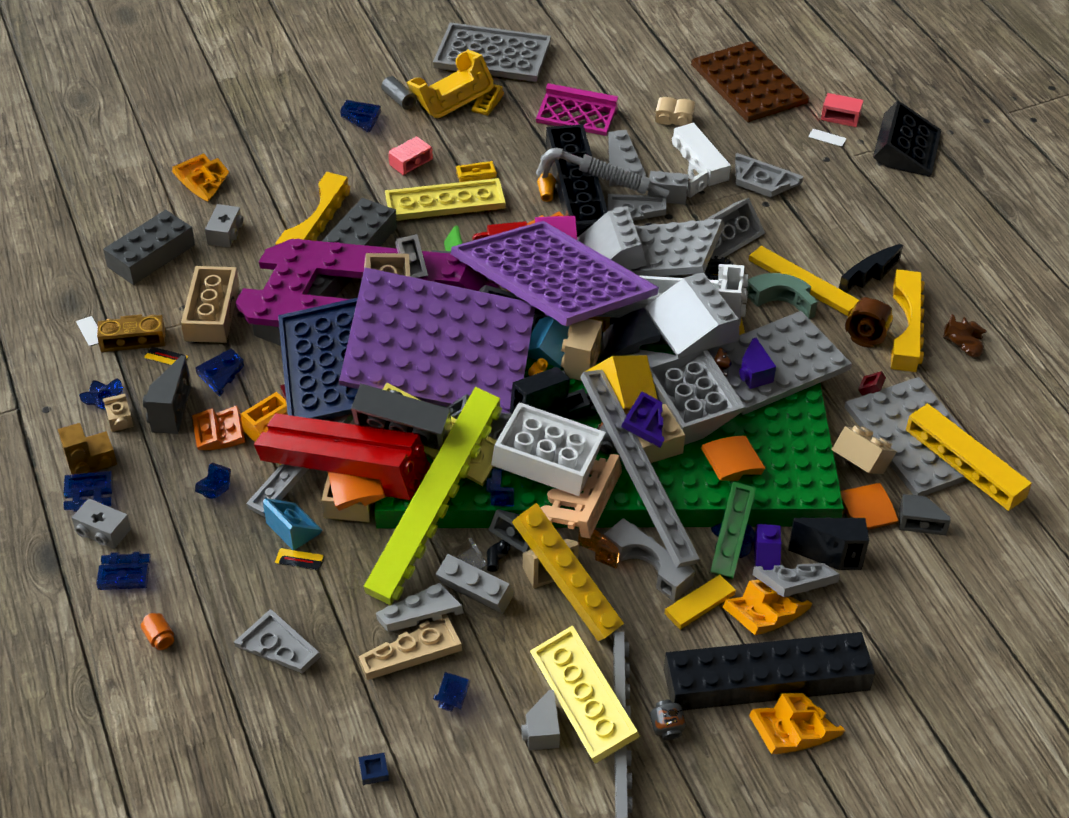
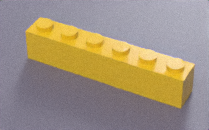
M927 403L909 415L906 427L908 433L1006 510L1010 511L1027 498L1032 485L1029 480Z
M537 503L512 521L513 525L598 642L605 639L624 624Z

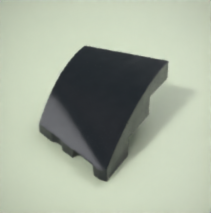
M645 308L637 309L624 315L603 332L599 363L611 356H626L639 353L640 346L660 341L661 334Z

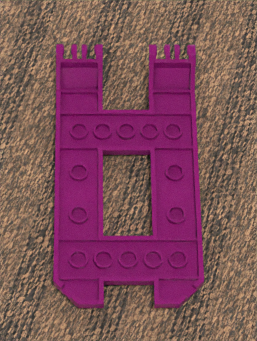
M302 239L287 240L264 251L259 260V266L261 269H271L274 271L263 290L243 288L236 300L237 308L244 314L249 324L279 327L278 315L349 300L307 295L317 274L362 279L366 253L398 254L397 248ZM422 251L428 276L418 279L479 291L485 285L501 289L499 284L489 280L467 264L460 262L459 259L450 253Z

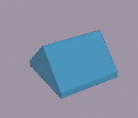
M550 316L539 319L530 337L527 357L535 360L543 358L549 365L561 368L562 357L565 354L561 349L563 340L568 339L569 326L561 325Z
M268 498L263 500L266 523L292 550L297 549L321 534L322 529L296 503Z

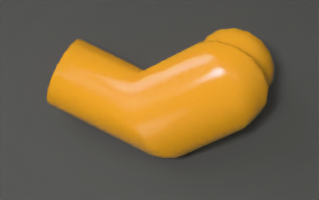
M543 358L538 359L529 368L528 375L532 376L546 371L548 362Z

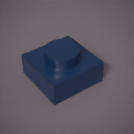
M385 753L358 757L363 785L389 781Z

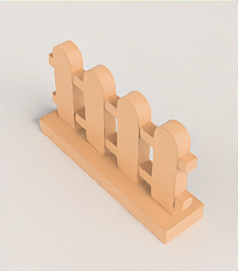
M610 454L607 462L604 458H600L599 461L595 460L590 472L592 476L588 477L582 490L584 492L580 496L560 489L549 490L547 493L548 500L553 505H545L541 509L550 522L568 525V529H574L575 526L579 527L581 537L590 538L622 473L620 456ZM560 506L574 507L575 510L560 508Z

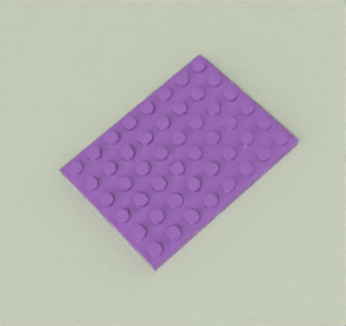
M545 221L451 247V255L459 259L460 262L472 267L473 270L480 272L489 280L496 282L502 288L509 290L516 297L525 300L531 306L541 310L545 315L552 317L564 326H570L582 320H587L588 318L602 315L603 313L617 310L620 307L658 295L659 287Z
M365 267L339 385L358 389L360 383L383 389L385 384L389 383L421 401L445 407L453 404V402L466 394L470 396L473 389L477 387L499 397L500 407L502 408L501 412L509 413L513 382L523 379L525 374L535 307L523 300Z

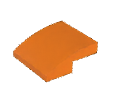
M237 405L218 413L211 408L192 415L198 450H216L245 443L241 413Z
M746 436L726 437L711 441L701 447L720 481H739L743 474L761 475L765 470V466Z
M328 472L335 507L339 511L359 502L365 507L385 498L383 487L378 479Z
M881 483L840 491L844 508L843 514H847L848 518H865L867 530L896 524L899 521Z

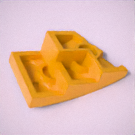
M204 153L172 168L174 175L191 192L205 201L211 200L229 174V171L219 158L210 161Z
M752 580L748 582L742 597L726 599L723 608L754 635H759L775 630L795 620L808 611L812 603L808 600L800 602L791 596H780L762 581Z
M803 693L781 694L774 708H753L749 714L771 755L811 748L833 740L845 732L841 725L836 727L826 719V712L814 705Z

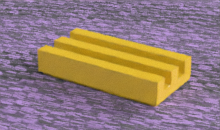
M493 161L456 166L459 182L497 178Z

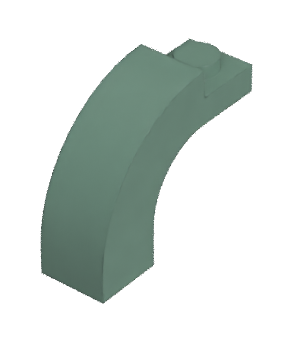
M781 273L761 274L748 279V286L746 287L748 291L747 297L757 307L770 301H785L794 305L809 319L815 317L818 301L810 295L811 286L805 281Z

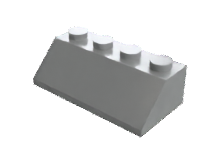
M749 198L735 202L705 219H723L724 228L712 253V259H714V256H718V259L726 257L765 234Z

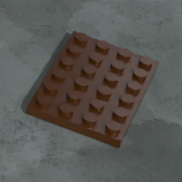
M752 41L702 55L691 61V65L747 123L809 102V96Z

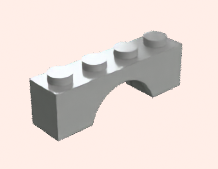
M623 518L604 534L603 549L620 562L627 559H641L653 565L658 572L656 588L674 602L693 586L695 570L690 565L676 568L667 549L659 545L652 537L641 532L636 525L629 523Z

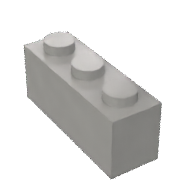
M450 554L446 555L436 572V576L443 585L502 614L515 594L509 583Z

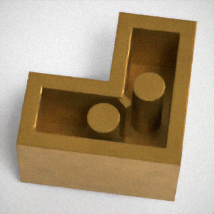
M80 423L57 429L72 478L117 465L107 431L85 437Z

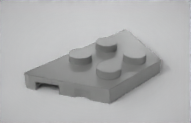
M736 153V185L764 196L773 197L803 182V176Z

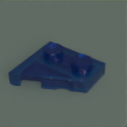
M346 100L340 110L341 117L361 129L371 132L381 113V106Z
M230 348L195 367L202 380L218 396H221L224 393L223 388L226 384L231 383L235 375L244 367V361Z

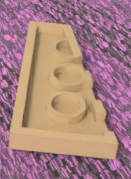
M447 614L441 615L442 619L431 623L426 621L420 624L419 629L410 634L405 632L399 635L398 639L391 644L385 642L359 656V662L366 680L462 651L461 642Z

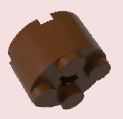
M863 297L854 305L845 323V330L850 334V339L863 347H873L875 344L882 343L893 323L892 308L890 305L884 304L877 299Z

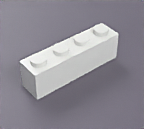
M694 123L674 128V135L672 137L674 147L681 152L682 156L689 163L693 162L708 171L707 184L709 186L729 180L731 165Z

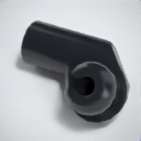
M505 540L495 543L487 550L488 571H498L499 560L506 556L511 546Z

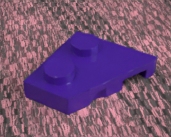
M641 392L621 427L661 448L664 442V437H662V402Z

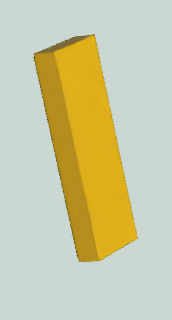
M718 575L667 607L664 614L681 630L725 602L726 599L734 596L736 589L721 575Z

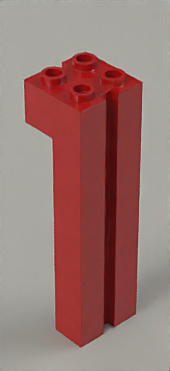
M277 413L267 424L268 431L262 432L254 443L260 461L378 479L381 482L385 496L405 500L412 499L420 486V480H423L430 468V463L427 460L419 434Z

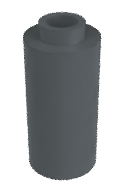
M394 76L384 79L381 86L382 90L403 109L408 110L415 105L417 101L416 95Z

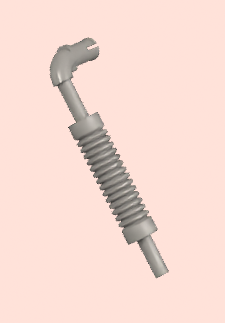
M552 148L546 151L545 154H542L536 171L539 177L542 171H544L542 178H547L552 163L554 164L556 159L559 160L561 158L580 165L579 171L588 172V174L592 173L596 177L599 175V178L602 177L606 181L616 182L617 185H623L626 188L630 187V190H637L641 194H645L646 190L666 198L669 194V190L650 184V178L641 177L640 174L637 175V173L634 174L631 171L627 172L626 169L617 168L616 165L613 167V164L603 163L602 160H596V158L586 154L583 158L562 151L563 149Z

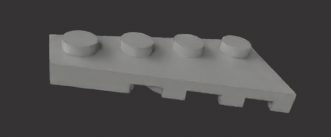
M627 130L608 132L610 165L613 164V167L616 165L617 168H624L627 172L631 171V173L634 172V174H640L641 177H646ZM609 182V186L617 185L616 182Z

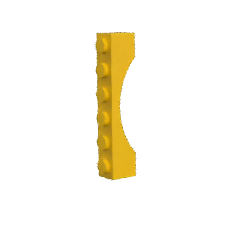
M326 172L318 183L320 203L316 211L301 224L285 230L275 244L277 245L290 239L317 241L319 234L325 230L328 221L332 220L335 211L341 207L342 201L350 193L348 177Z
M896 270L893 283V299L904 310L908 319V327L894 340L891 352V369L916 372L918 364L923 362L924 352L920 351V349L922 350L924 337H920V335L923 334L924 323L921 322L924 317V309L921 308L924 303V295L921 293L924 291L925 282L921 281V272Z

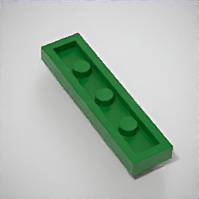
M733 481L709 573L730 579L734 578L756 490L755 487Z

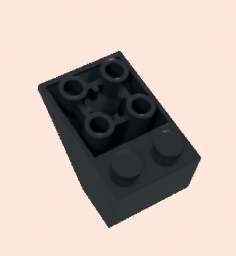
M853 517L794 518L788 551L816 562L824 563L837 570H862L869 544L865 518Z

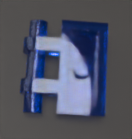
M104 471L65 475L64 496L65 499L73 498V500L64 501V510H74V512H77L87 501V499L82 500V497L94 496L92 500L106 506H112V497H103V495L112 494V472Z
M140 551L132 552V554L120 555L119 552H111L110 555H101L102 565H99L96 583L98 590L147 588L148 563L151 562L150 553L141 554Z

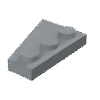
M824 563L797 564L796 569L784 568L783 565H775L773 570H763L762 566H754L753 576L783 597L838 583L840 576L838 572Z

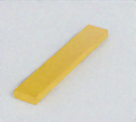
M760 246L749 255L750 262L770 273L787 274L805 281L811 286V296L846 316H849L854 305L860 301L763 246Z

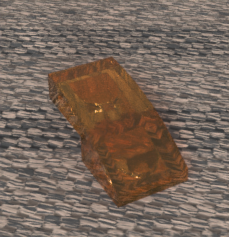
M579 529L578 544L594 551L596 561L616 569L619 562L618 548L595 529L590 538L581 537Z

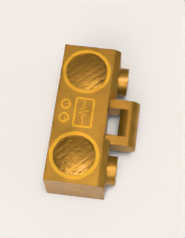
M142 314L121 316L120 319L98 321L97 338L101 352L165 346L163 315L143 317Z

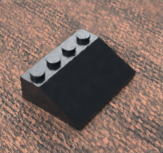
M897 100L884 113L873 158L888 168L930 177L942 130Z

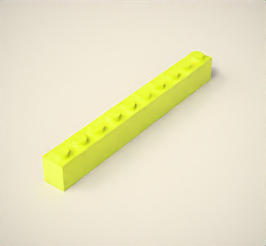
M477 387L473 389L364 584L366 594L388 605H392L394 600H399L404 590V587H402L406 579L409 580L414 573L415 566L413 565L417 558L421 559L425 553L427 539H432L435 535L438 519L444 518L449 507L447 505L449 499L456 496L460 487L458 485L460 479L466 478L470 470L469 463L471 459L477 458L481 449L479 445L482 439L486 440L492 429L490 425L493 419L497 420L501 414L502 408L500 407L499 397Z

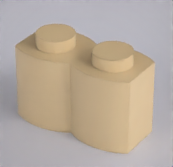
M661 97L656 108L655 122L664 125L675 124L677 126L691 124L695 112V102L689 99L676 100L671 97Z

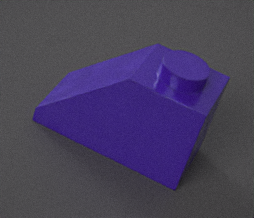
M752 338L739 369L740 378L746 382L749 389L773 383L776 372V365L757 338Z
M757 524L754 537L755 566H762L763 570H773L774 566L780 565L781 525Z

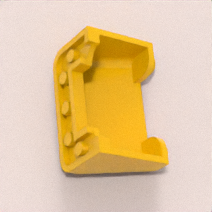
M466 50L456 58L457 72L430 86L427 85L424 79L416 77L406 82L407 86L431 116L435 118L443 117L486 94L493 88V78L481 54Z

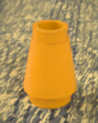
M542 173L537 183L541 199L549 202L553 199L556 179L551 173H548L547 178H542Z

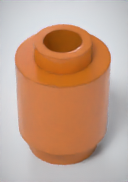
M151 613L143 619L141 629L152 647H155L157 650H164L173 644L174 632L161 613Z

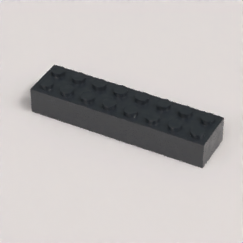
M583 124L546 127L547 151L552 148L563 149L562 151L583 158L585 154L592 156ZM561 158L559 160L556 159L551 167L556 179V187L563 215L575 216L578 237L608 212L598 176L579 171L580 165Z
M862 632L666 652L663 669L671 703L681 705L683 711L777 701L781 694L803 693L807 697L870 691L875 676Z

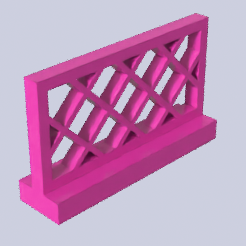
M548 83L545 97L536 117V123L552 126L579 125L578 121L585 119L587 121L584 124L585 132L607 136L614 114L618 110V96ZM548 102H554L557 104L549 106ZM565 105L575 106V107L570 108V109H567V108L565 107ZM561 107L563 112L556 114L553 111ZM582 109H590L591 111L585 113ZM579 111L581 114L580 116L574 118L571 115L572 113ZM549 112L552 115V117L549 118L542 117L544 114ZM600 112H606L610 114L602 116ZM596 114L598 119L591 121L589 117ZM568 116L570 120L561 121L560 118ZM603 123L605 128H597L595 125Z

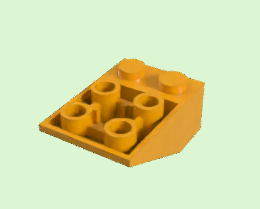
M275 392L242 412L243 432L256 442L262 432L268 431L267 424L275 413L288 415L286 400L279 393Z

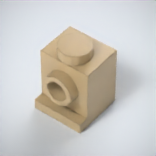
M125 394L103 399L112 432L134 427Z

